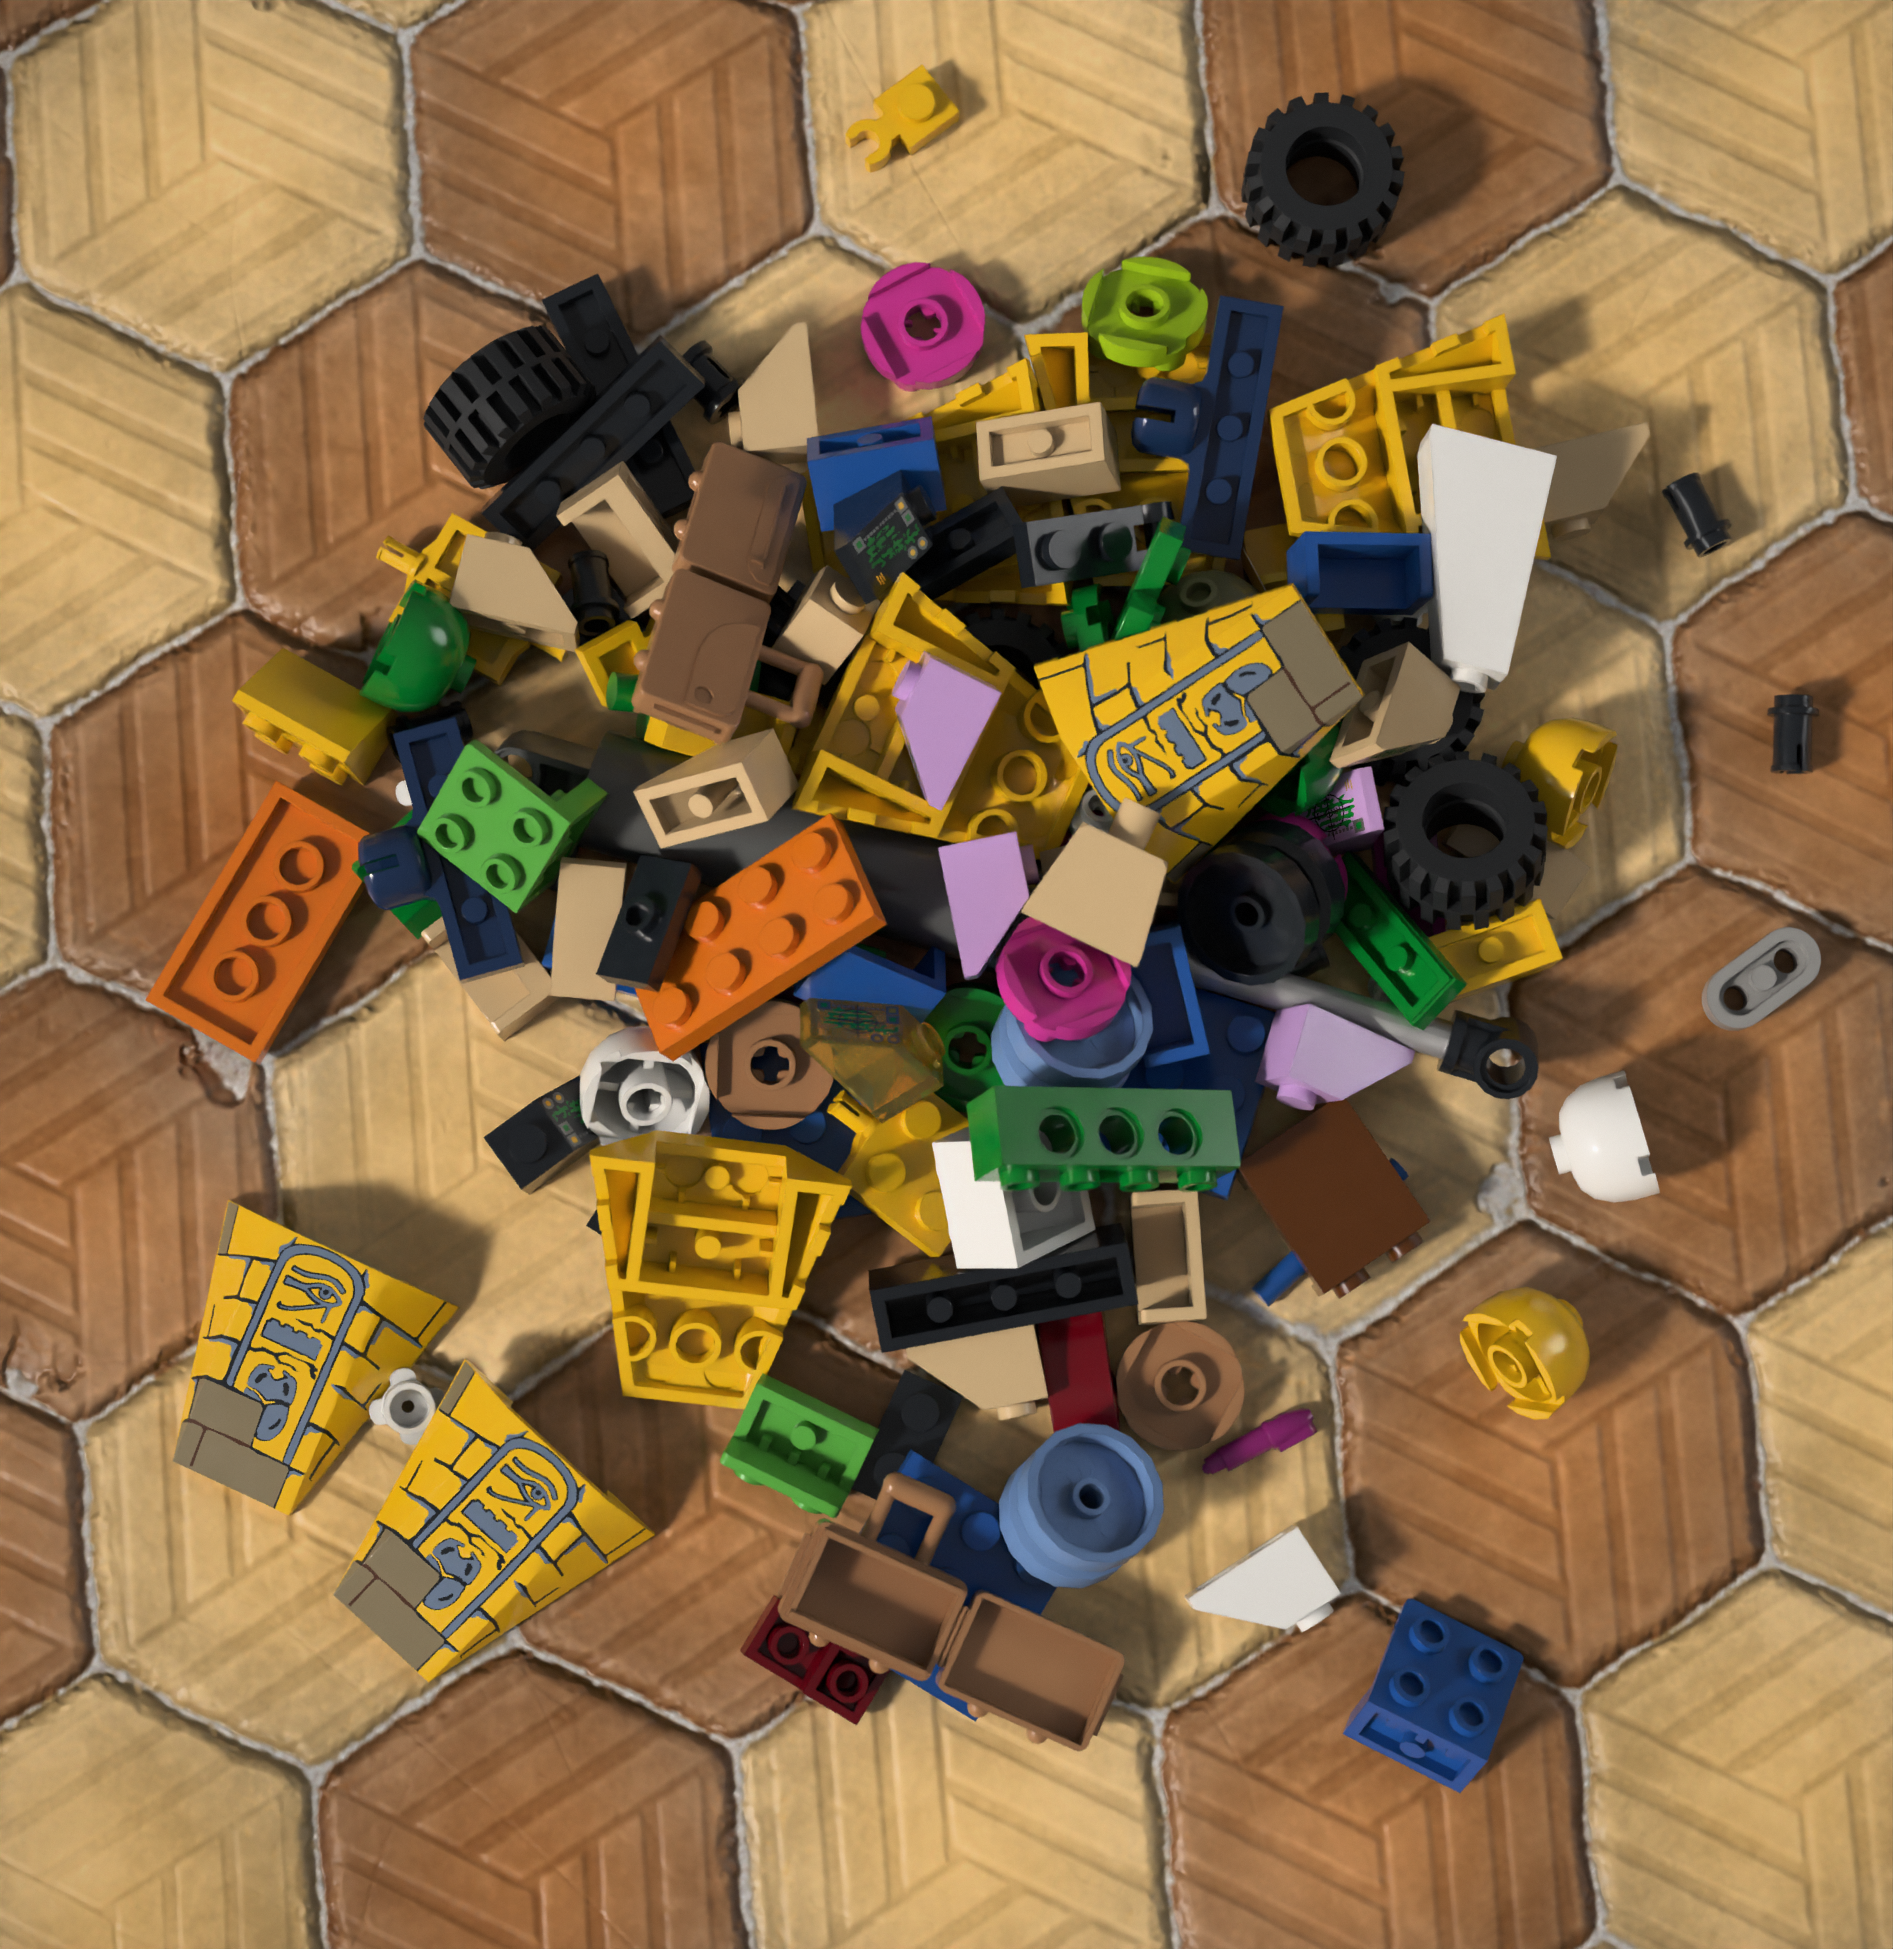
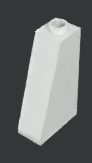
M1432 424L1422 439L1417 454L1422 532L1431 534L1433 596L1427 602L1431 661L1461 687L1460 691L1484 693L1486 689L1495 690L1509 672L1557 456Z

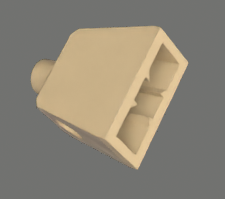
M1124 798L1108 833L1083 822L1026 901L1021 912L1137 967L1142 958L1168 862L1144 851L1161 814L1128 798Z

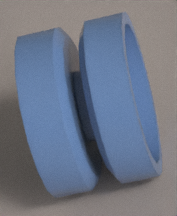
M1059 963L1049 965L1053 968L1052 978L1063 986L1072 987L1073 981L1076 978L1079 979L1074 969L1064 971ZM1131 974L1130 986L1126 991L1125 1002L1109 1026L1088 1038L1079 1040L1056 1038L1049 1042L1039 1041L1031 1037L1025 1030L1024 1023L1019 1021L1005 1004L991 1033L993 1063L1005 1086L1121 1088L1127 1080L1130 1071L1136 1067L1144 1055L1152 1035L1151 1003L1140 981Z
M1079 1423L1053 1433L1008 1477L999 1500L1000 1530L1010 1554L1030 1575L1055 1587L1085 1588L1109 1578L1155 1536L1164 1512L1163 1484L1151 1457L1132 1437L1107 1425Z

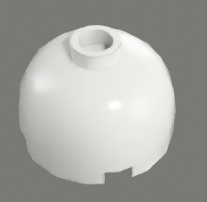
M649 1026L628 1027L610 1034L589 1054L580 1074V1108L582 1119L587 1129L590 1128L592 1132L599 1136V1142L603 1146L655 1130L695 1135L700 1130L709 1112L710 1089L706 1074L694 1050H690L675 1061L668 1059L659 1053Z
M1625 1071L1601 1076L1580 1085L1566 1098L1559 1112V1129L1561 1134L1548 1137L1559 1175L1572 1171L1575 1181L1583 1192L1595 1199L1608 1202L1632 1201L1659 1194L1657 1178L1652 1171L1648 1158L1650 1155L1634 1098L1627 1083Z

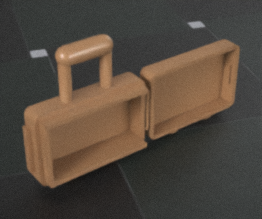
M715 442L704 459L701 471L693 472L688 478V485L694 491L687 518L678 520L674 525V534L680 540L672 564L674 573L665 587L662 599L654 600L649 607V614L655 620L647 650H640L634 656V665L640 670L632 696V705L634 706L633 712L649 715L682 730L713 740L715 744L720 745L722 742H728L740 724L744 706L790 723L794 728L803 729L810 725L824 674L821 667L816 663H807L762 645L771 614L769 603L778 588L807 485L806 478L790 470V468L756 454L745 452L736 446ZM757 660L797 676L790 706L749 690Z
M892 1472L885 1477L883 1487L861 1534L825 1518L816 1522L811 1534L804 1533L778 1591V1594L782 1596L778 1605V1613L785 1622L810 1632L809 1639L814 1646L824 1647L829 1642H833L868 1658L869 1667L875 1673L882 1674L891 1668L918 1681L927 1680L935 1665L938 1664L940 1669L936 1676V1683L943 1692L967 1702L968 1712L973 1717L980 1718L990 1712L1026 1728L1027 1737L1034 1744H1041L1048 1738L1075 1751H1083L1089 1745L1092 1736L1098 1735L1124 1677L1120 1674L1125 1663L1123 1654L1114 1647L987 1590H977L972 1595L968 1607L962 1606L968 1592L966 1584L960 1578L930 1565L950 1518L956 1511V1501L952 1496L903 1473ZM895 1499L933 1516L915 1558L876 1541Z

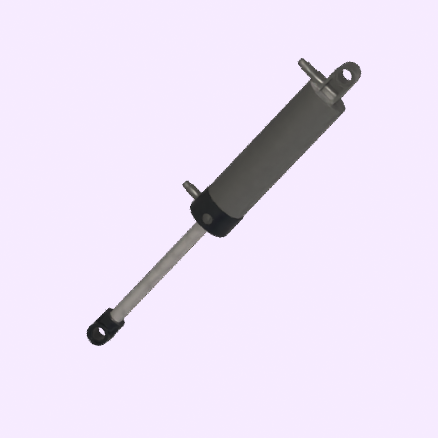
M521 730L512 733L494 751L496 755L508 764V755H518L524 758L532 769V777L526 778L550 797L559 789L567 794L587 778L608 793L570 858H577L578 849L581 847L638 864L641 855L692 863L704 872L700 883L713 887L724 883L825 817L793 810L792 805L796 794L795 791L769 821L660 849L633 791L639 785L685 762L693 756L667 750L648 743L641 738L614 730H609L605 733L597 750L539 732ZM839 819L845 826L887 922V925L873 934L925 950L935 947L945 951V956L961 960L938 847L957 843ZM1036 860L1039 880L1041 882L1043 879L1041 861ZM559 876L549 889L558 892ZM1039 883L1028 885L1029 896H1031ZM1024 913L1021 914L985 968V971L997 974L995 968L997 958L1017 926L1030 916ZM1184 943L1194 986L1275 1010L1312 1004L1414 1051L1439 1058L1437 1071L1477 1082L1485 1093L1495 1098L1512 1099L1520 1097L1529 1091L1537 1080L1539 1068L1538 1042L1535 1033L1527 1023L1517 1018L1499 1017L1490 1020L1455 1010L1450 1021L1436 1017L1425 1030H1421L1412 1026L1394 1004L1287 973L1274 983L1254 986L1226 980L1202 964L1189 945ZM1505 1048L1518 1052L1522 1059L1513 1066L1504 1067L1493 1063L1489 1057L1495 1051Z

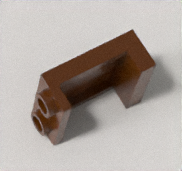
M1346 1098L1326 1103L1241 1161V1167L1237 1168L1236 1178L1244 1190L1249 1189L1312 1280V1288L1318 1297L1332 1289L1339 1299L1371 1278L1364 1267L1385 1253L1393 1263L1424 1242L1417 1231L1431 1222Z

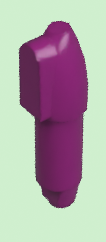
M1310 1409L1289 1410L1262 1422L1261 1426L1216 1449L1215 1452L1204 1459L1205 1463L1202 1466V1471L1205 1474H1214L1226 1468L1229 1472L1272 1448L1282 1452L1317 1433V1429L1313 1423L1314 1417Z

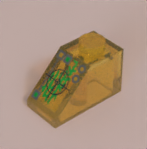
M809 998L800 1004V1046L881 1123L886 1122L944 1086L942 1056L945 1055V1047L941 1037L929 1023L918 1022L902 1005Z

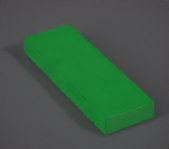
M1347 851L1342 860L1347 871L1348 891L1344 904V915L1335 933L1409 1023L1416 1028L1425 1030L1462 991L1467 983L1360 856Z

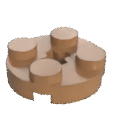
M771 998L712 1036L705 1057L706 1079L716 1100L719 1099L722 1106L732 1113L731 1116L741 1123L765 1130L791 1127L814 1112L828 1095L836 1069L834 1045L829 1034L826 1036V1030L820 1017L813 1012L807 1011L795 1002L779 998ZM766 1046L777 1047L779 1056L789 1060V1069L779 1070L776 1081L764 1080V1071L760 1068H753V1057L763 1056Z
M1196 1322L1162 1323L1138 1335L1122 1354L1115 1375L1118 1408L1128 1426L1144 1441L1166 1450L1197 1449L1222 1437L1234 1424L1244 1402L1245 1388L1242 1368L1232 1346L1219 1333ZM1183 1367L1193 1373L1190 1384L1198 1390L1192 1400L1182 1397L1175 1405L1166 1399L1169 1389L1161 1381L1166 1372L1177 1375Z

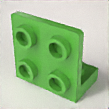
M473 740L464 747L418 828L417 834L514 913H518L555 883L559 876L561 858H570L608 793L587 778L567 794L559 789L550 797L480 741Z

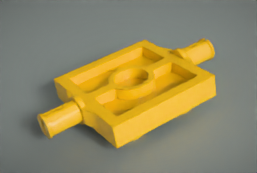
M452 513L437 539L424 548L421 553L393 539L389 535L383 541L386 549L380 546L376 558L408 575L405 592L416 579L451 598L467 534L484 538L487 532ZM538 561L555 588L558 589L563 581L562 574ZM399 603L388 620L391 623L397 614L401 615L404 610L403 607L399 606ZM470 629L471 638L467 655L477 659L473 671L499 686L502 685L517 657L527 650L531 644L559 659L560 662H564L569 656L567 650Z
M912 1075L902 1077L887 1101L872 1112L848 1095L845 1090H842L833 1099L836 1103H831L828 1106L827 1112L856 1133L853 1138L850 1155L837 1172L852 1180V1188L849 1194L930 1257H940L951 1239L948 1232V1221L940 1181L936 1172L932 1142L968 1127V1119Z

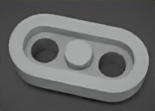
M1792 927L1774 930L1760 939L1707 980L1702 991V1006L1708 1019L1716 1026L1728 1031L1744 1030L1758 1023L1816 978L1821 966V954L1817 943L1808 933ZM1783 951L1792 957L1793 969L1790 973L1780 972L1775 967L1774 956L1776 952ZM1726 989H1736L1741 993L1743 1006L1740 1010H1731L1725 1005L1723 995Z

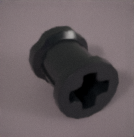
M703 340L690 347L682 356L705 378V387L693 398L705 409L703 417L711 425H714L728 416V412L734 411L739 406L738 389L746 380L742 377L735 379L712 356V347Z

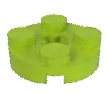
M1142 256L1122 260L1120 270L1112 271L1104 276V269H1102L1089 280L1082 296L1081 322L1084 332H1088V349L1090 353L1102 360H1112L1133 367H1154L1160 371L1178 369L1184 364L1186 354L1194 350L1204 336L1208 311V300L1205 291L1201 288L1199 292L1198 288L1190 282L1191 273L1184 267L1162 258ZM1140 306L1153 308V316L1140 317L1131 312L1139 313Z

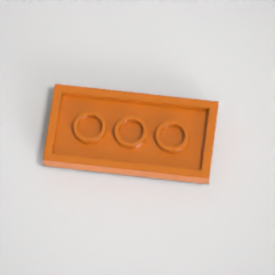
M276 780L145 1000L260 1065L366 886L354 873L352 865L359 859L358 843L364 836L370 835V833Z
M829 813L692 903L660 991L654 992L634 988L660 1054L675 1061L887 925L845 826L834 815Z

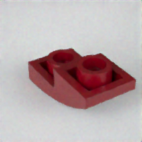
M1101 1311L1038 1323L1053 1432L1055 1433L1058 1430L1079 1423L1107 1425L1121 1432L1115 1376L1110 1367L1105 1312Z
M773 1595L741 1647V1653L796 1686L803 1694L857 1726L890 1672V1669L882 1674L875 1673L869 1667L868 1658L833 1642H829L824 1647L814 1646L809 1639L810 1632L785 1622L778 1613V1605L781 1598Z

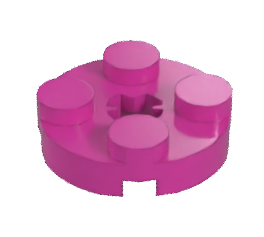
M913 262L892 269L874 284L868 295V301L863 308L861 321L862 343L872 365L880 374L893 381L898 388L904 391L915 392L921 389L932 390L947 386L964 376L972 368L975 360L979 358L983 351L984 307L979 294L963 275L951 269L948 272L942 268L931 267L930 263ZM921 312L925 319H931L936 316L941 324V328H934V335L936 336L929 340H923L920 336L911 337L905 327H913L912 321L909 320L913 314Z
M1032 917L1026 918L1017 926L997 958L995 967L999 991L1006 1006L1019 1021L1024 1023V1028L1031 1037L1043 1042L1053 1041L1056 1038L1079 1040L1091 1037L1109 1026L1125 1002L1126 991L1130 986L1132 973L1130 964ZM1059 963L1064 971L1074 969L1079 979L1076 978L1073 981L1072 987L1063 986L1052 978L1053 968L1049 965Z

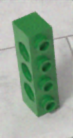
M993 1086L966 1104L974 1181L1000 1182V1189L1004 1191L1029 1190L1040 1186V1182H1060L1061 1190L1076 1192L1097 1188L1100 1186V1182H1119L1120 1190L1125 1192L1151 1190L1157 1188L1160 1185L1159 1183H1178V1189L1181 1192H1200L1217 1187V1179L1241 1167L1232 1090ZM1039 1130L1050 1140L1052 1152L1042 1144ZM1099 1132L1108 1139L1111 1152L1103 1146ZM1158 1133L1167 1141L1169 1152L1160 1143Z

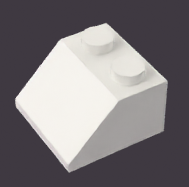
M969 1126L932 1142L936 1172L940 1181L948 1221V1232L952 1241L957 1269L1020 1268L1095 1230L1088 1190L1069 1192L1061 1190L1060 1182H1040V1186L1033 1189L1004 1191L1000 1189V1182L974 1181ZM1039 1130L1042 1144L1052 1152L1050 1140Z

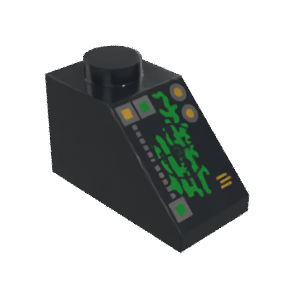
M901 470L833 505L834 551L865 604L878 599L896 581L900 573H905L933 546L931 522L937 519L935 508L924 488L920 484L911 488Z
M580 1075L535 1099L483 1137L520 1189L529 1195L588 1153L590 1149L600 1144L599 1136L592 1132L590 1128L587 1129L582 1119Z

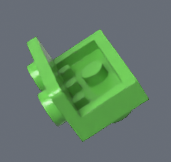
M762 1373L737 1428L721 1456L720 1463L732 1469L740 1479L749 1484L765 1485L790 1497L798 1507L814 1514L823 1513L829 1517L837 1518L879 1429Z

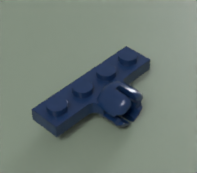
M1220 295L1207 369L1203 380L1196 383H1187L1151 377L1144 381L1138 392L1136 409L1171 415L1170 422L1135 417V421L1132 423L1131 439L1132 445L1140 453L1179 459L1187 465L1188 479L1180 524L1186 526L1181 546L1191 549V553L1236 561L1240 560L1284 306Z
M456 717L393 734L413 812L412 818L405 825L366 835L358 843L360 866L364 865L366 873L370 874L364 877L369 896L379 908L384 910L394 909L423 900L436 901L440 906L457 973L462 984L525 967L510 909L422 840L417 834L418 828L465 747Z

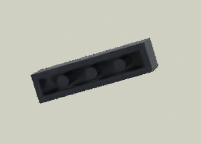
M1122 1223L1095 1227L1094 1231L1020 1268L957 1269L955 1256L952 1254L868 1270L869 1292L881 1353L1139 1304L1128 1243Z

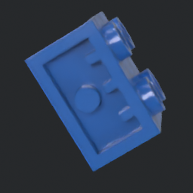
M1412 1598L1407 1599L1400 1610L1373 1684L1351 1712L1343 1735L1461 1793L1488 1761L1524 1659L1523 1655Z

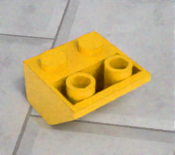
M285 648L278 651L238 689L232 700L246 715L242 724L255 732L254 736L285 755H288L292 746L300 750L298 755L310 763L309 767L339 785H343L347 776L365 785L389 744L387 727L395 725L396 718L399 717L394 709L384 707L359 695V689Z

